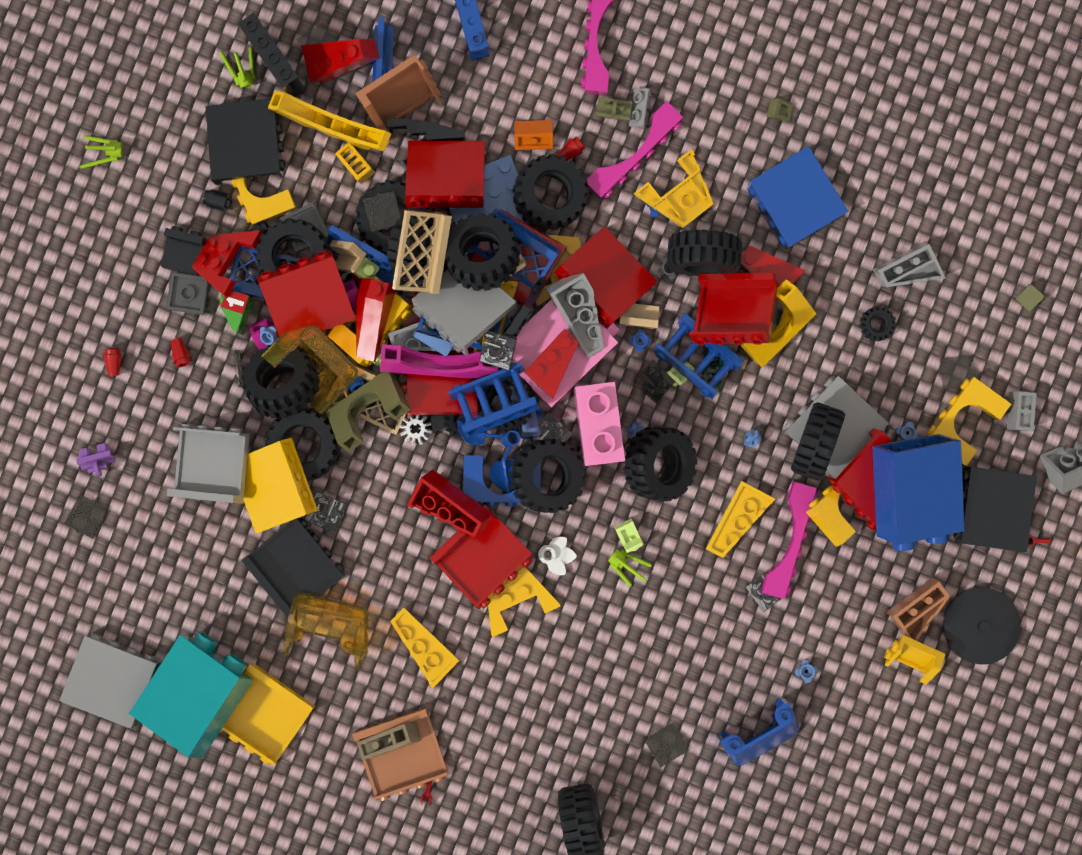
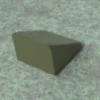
M779 98L771 99L767 117L789 123L794 104Z
M1029 284L1015 300L1030 312L1045 296L1032 284Z

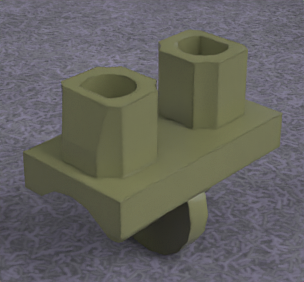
M598 97L596 117L630 121L632 101Z

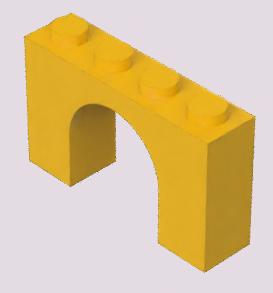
M247 178L231 180L233 187H237L240 194L237 197L241 206L245 205L247 210L244 213L248 223H252L253 226L262 221L268 222L297 210L288 189L267 198H259L249 192L246 183Z
M377 276L374 277V280H378V281L384 282L382 279L378 278ZM397 292L394 296L379 351L382 348V344H388L390 339L388 333L399 330L401 324L412 315L413 306ZM343 323L335 326L328 334L331 340L360 365L367 367L373 363L372 361L356 357V332L347 324Z
M785 280L777 288L776 298L782 305L783 315L778 326L771 331L769 343H762L761 345L743 343L741 345L748 356L762 368L816 315V312L800 290L788 280Z
M975 377L966 378L962 382L959 394L952 396L949 400L951 405L947 410H942L937 417L939 419L935 426L932 425L926 432L928 436L941 434L961 440L962 466L968 465L977 450L962 440L955 431L954 420L959 410L967 405H972L980 408L995 420H1000L1011 406V403Z
M830 485L822 492L823 496L820 499L815 498L809 504L810 508L806 513L837 547L847 541L856 531L841 515L838 508L840 494L834 491Z

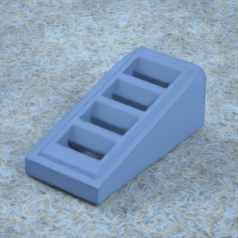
M420 332L413 333V337L444 356H447L453 347L452 343L448 340L445 341L444 339Z

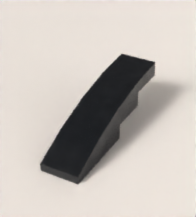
M411 119L386 120L387 130L406 129V137L425 135L426 141H461L465 139V133L436 123Z

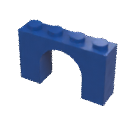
M464 455L463 492L477 503L486 502V506H498V502H505V506H517V503L521 502L520 499H516L514 496L515 490L508 494H497L486 486L483 478L484 456ZM541 459L536 463L532 474L533 483L539 492Z

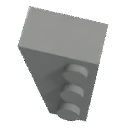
M922 243L873 269L882 287H893L946 278L928 243Z

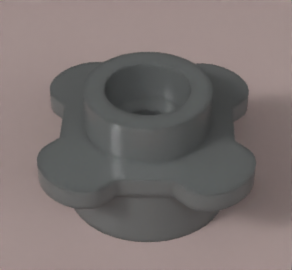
M668 257L663 259V265L659 268L658 272L660 275L668 276L669 279H675L676 273L668 270Z

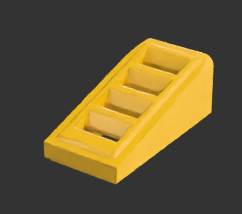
M345 144L335 153L360 184H363L375 174V171L352 144ZM352 150L353 152L344 159L343 156ZM357 156V158L352 163L348 164V162H350L354 157ZM363 163L356 170H353L358 164Z

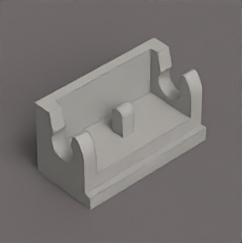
M1009 392V403H1011V406L1008 408L1007 430L1034 431L1037 393Z

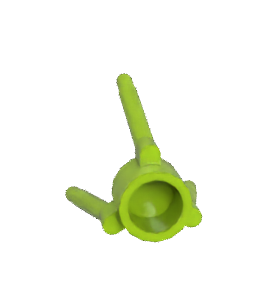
M251 46L249 47L250 73L248 70H243L237 52H234L239 69L237 75L223 52H219L234 78L236 86H239L240 89H245L255 85L254 80L257 79L254 72L253 49Z
M85 135L84 139L106 143L105 146L86 145L85 149L105 150L106 156L110 157L80 165V169L110 161H118V157H122L123 154L122 142Z
M616 549L608 562L611 563L610 567L619 574L629 587L632 586L631 582L619 569L625 567L643 582H647L645 577L626 563L628 559L625 557L648 567H652V564L626 553L623 549L621 552Z

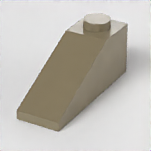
M416 722L405 723L357 742L362 761L420 742L421 738Z

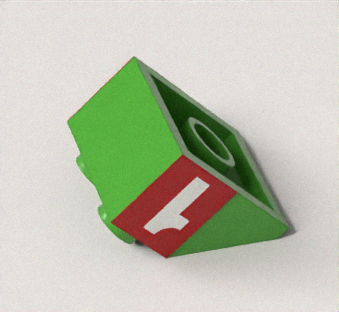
M232 290L228 298L221 295V308L233 332L242 335L254 298Z

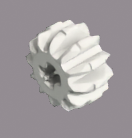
M410 415L411 421L403 418L407 425H400V428L406 429V431L401 432L400 435L408 434L404 440L405 442L412 438L411 443L415 445L416 439H418L421 445L423 444L421 437L429 440L425 433H432V430L426 429V427L432 424L431 422L424 424L427 420L426 416L421 421L420 415H416V419H414L413 415ZM419 424L421 426L419 428L421 429L420 433L415 432L413 434L411 432L413 430L411 429L412 425L417 426Z

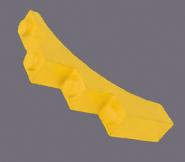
M275 90L268 109L302 126L314 128L330 137L342 139L361 149H373L384 152L389 144L391 133L337 116L285 92Z

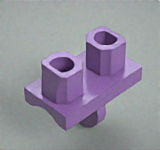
M106 443L97 445L98 453L92 454L90 448L80 449L79 458L76 459L77 465H80L82 470H88V473L95 472L97 477L102 476V470L108 468L107 464L116 462L115 456Z

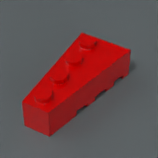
M354 39L301 45L310 82H328L379 59L375 39Z
M433 469L421 477L407 504L411 508L416 507L426 515L431 514L437 517V520L443 523L448 522L454 528L473 537L486 529L493 516L491 512Z

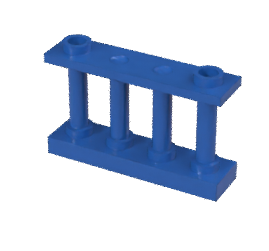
M455 0L471 61L489 57V46L476 0Z
M684 312L678 320L679 329L664 347L657 343L653 351L659 360H665L698 387L703 396L710 397L713 400L717 394V391L714 389L715 386L730 369L737 371L744 360L724 344H705L704 346L709 349V353L694 371L690 370L684 363L700 345L692 342L679 359L669 352L685 333L694 332L695 320ZM715 357H719L724 361V365L710 382L706 383L699 375Z
M521 362L511 363L509 370L502 369L465 385H456L452 390L448 391L452 400L458 399L466 419L465 425L461 426L466 438L539 410L535 397H528L521 380L520 373L525 372ZM510 377L513 378L521 398L520 402L514 405L509 403L501 382ZM493 384L503 406L502 410L497 412L491 411L483 388ZM475 391L484 412L483 417L477 420L473 418L465 395Z

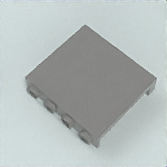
M448 269L442 273L439 294L420 292L412 299L415 314L419 317H424L426 323L432 329L436 328L445 341L449 340L457 352H462L466 356L469 355L467 348L509 313L513 317L518 312L516 301L500 287L495 288L493 286L487 291L484 288H480V291H475L472 287L467 289L462 286V283L458 284L454 280Z
M831 376L824 383V390L822 392L818 390L811 397L812 402L808 406L805 404L797 412L799 416L795 420L791 419L784 426L786 428L784 433L799 445L814 403L819 402L842 410L846 415L826 470L830 477L836 479L871 440L872 437L868 433L873 428L883 430L889 423L839 376L835 378Z
M181 424V428L173 427V430H178L180 433L174 489L167 488V496L243 503L250 434L242 433V429L231 428L230 432H226V428L214 427V431L209 430V426L199 425L197 429H193V425Z
M95 633L85 635L59 701L132 729L135 727L137 719L131 716L129 712L153 677L156 666L160 662L156 661V657L150 654H145V656L138 654L137 649L120 647L119 642L102 640L101 635Z

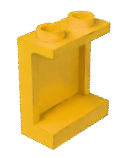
M902 635L899 640L893 642L891 648H887L884 658H886L885 666L888 667L894 660H897L922 672L919 682L927 685L941 670L945 653Z

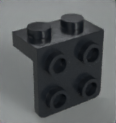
M172 226L171 229L165 228L164 236L167 237L161 267L186 274L198 275L191 267L207 239L201 236L202 233L190 230V233L182 232L183 228Z

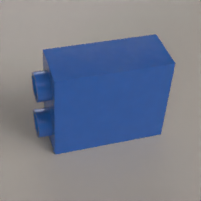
M935 434L872 446L877 537L891 542L894 550L909 551L916 548V541L926 539L927 543L942 544L949 541V534L964 531L961 440Z

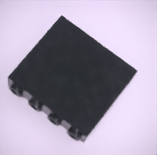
M253 12L240 21L238 25L284 92L297 97L306 91L297 74Z
M272 98L205 106L211 180L215 185H221L223 181L277 174L283 177V171H286L285 160L282 159L281 152H284L283 141H280V134L283 133L281 122L278 120L280 114L268 109Z
M964 466V470H962L964 531L953 534L954 543L1027 552L1037 476Z
M302 517L291 520L241 560L289 620L294 618L345 576L343 573L345 569L339 562L335 563L331 557L333 555L327 547L323 548L319 544L320 538L315 532L311 533L307 529L309 525Z

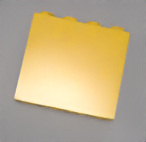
M292 438L275 442L248 454L244 502L256 534L318 511Z
M252 662L247 667L245 674L252 678L253 682L220 732L225 731L229 734L228 737L232 741L245 745L244 749L249 753H256L261 756L260 760L265 764L270 765L271 763L274 765L315 705Z

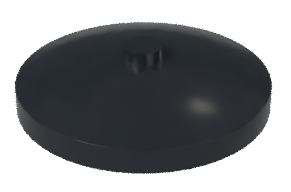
M985 587L967 589L954 597L945 610L942 624L943 634L950 649L963 660L981 665L992 664L1005 658L1016 646L1021 630L1020 616L1013 602L1003 593Z

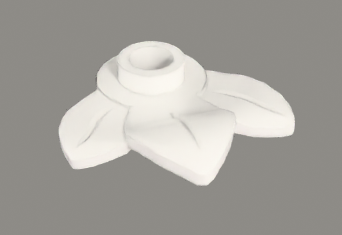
M565 537L552 539L550 544L542 546L538 553L539 559L548 565L552 573L557 575H565L566 569L564 564L572 562L577 557L573 550L565 547L567 544V538ZM546 551H550L552 553L550 558H546L544 556V553Z

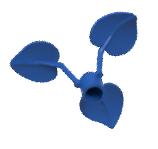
M542 410L536 411L539 425L541 424ZM479 413L477 414V418H474V419H476V420L479 419V418H482V417L479 415ZM465 417L458 419V431L463 440L473 446L482 445L485 441V436L501 438V443L508 447L502 461H497L491 466L490 478L498 488L506 493H511L514 489H511L509 484L512 482L509 472H512L513 468L510 466L511 461L515 460L510 459L506 461V458L510 451L513 450V446L520 442L518 429L514 427V430L503 434H490L484 431L466 438L461 427L465 425L466 419ZM532 436V437H524V438H522V439H532V438H534L535 436Z

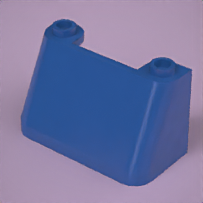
M781 697L774 701L776 710L771 716L775 724L744 742L738 734L729 735L725 730L717 734L719 741L733 764L737 766L745 765L798 733V721L786 699Z

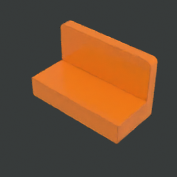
M552 120L514 121L515 150L553 149Z

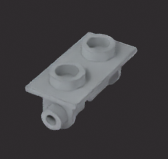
M649 88L634 89L629 127L646 129V126H648L649 112H647V109H650L652 98Z

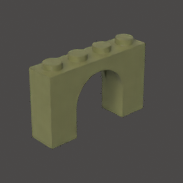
M392 372L380 373L326 411L338 445L348 453L364 442L358 427V420L361 412L370 403L381 401L384 411L394 420H397L411 410L399 379Z

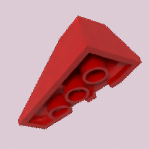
M361 278L356 294L357 358L376 362L396 290L392 289L393 285L374 279Z

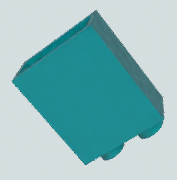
M198 632L195 637L183 635L178 637L129 712L131 716L188 758H203L253 682V679L244 673L248 665L243 660L231 653H228L225 658L214 652L218 643L202 632Z

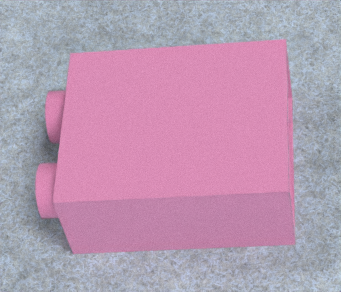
M552 299L522 327L516 338L514 336L511 338L515 340L510 364L521 362L524 371H526L563 329L574 337ZM599 322L604 349L587 358L580 345H577L554 399L546 394L524 372L520 373V377L552 408L618 344L613 337L620 330L614 323L607 329Z
M615 382L575 387L574 397L582 459L584 461L583 466L625 461Z

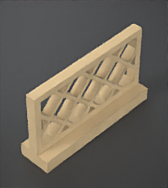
M404 211L392 289L439 294L452 216L438 212ZM410 215L416 216L419 221L413 227L409 224ZM430 217H433V226L428 229L425 222ZM422 226L425 233L418 238L415 231ZM412 235L415 242L408 247L406 240ZM429 236L430 245L425 249L421 242ZM419 245L422 252L415 258L411 251ZM409 254L412 261L405 267L403 259ZM426 256L427 264L422 268L418 262ZM416 265L419 272L412 277L408 271ZM406 274L409 281L404 285H399L400 278ZM422 275L424 277L423 287H418L415 281Z
M349 359L346 360L327 402L333 405L337 404L338 401L334 400L336 392L342 390L345 396H348L347 388L343 381L345 373L353 376V378L361 376L362 380L367 382L379 374ZM376 401L377 405L364 408L362 412L365 411L366 415L361 413L360 418L397 435L400 425L403 423V418L406 416L404 414L397 419L398 423L394 429L388 426L385 418L390 416H384L381 408L382 404L379 401ZM378 407L381 417L377 419L371 418L368 410Z

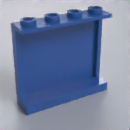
M809 146L748 183L749 187L747 190L752 198L756 197L759 202L757 206L760 212L767 215L769 227L772 230H776L779 235L777 237L779 243L787 249L848 212Z

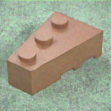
M932 577L889 609L887 613L903 635L917 641L921 634L927 630L934 616H937L950 596L941 583Z

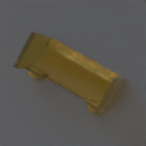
M307 325L284 333L262 357L273 367H276L291 351L300 345L322 368L318 372L320 382L318 387L320 390L315 394L313 401L308 403L318 413L322 414L356 380L358 369L318 327Z
M305 593L296 594L292 601L284 632V655H288L294 642H300L304 637V633L340 640V648L345 653L354 655V670H359L368 653L367 610L359 605Z

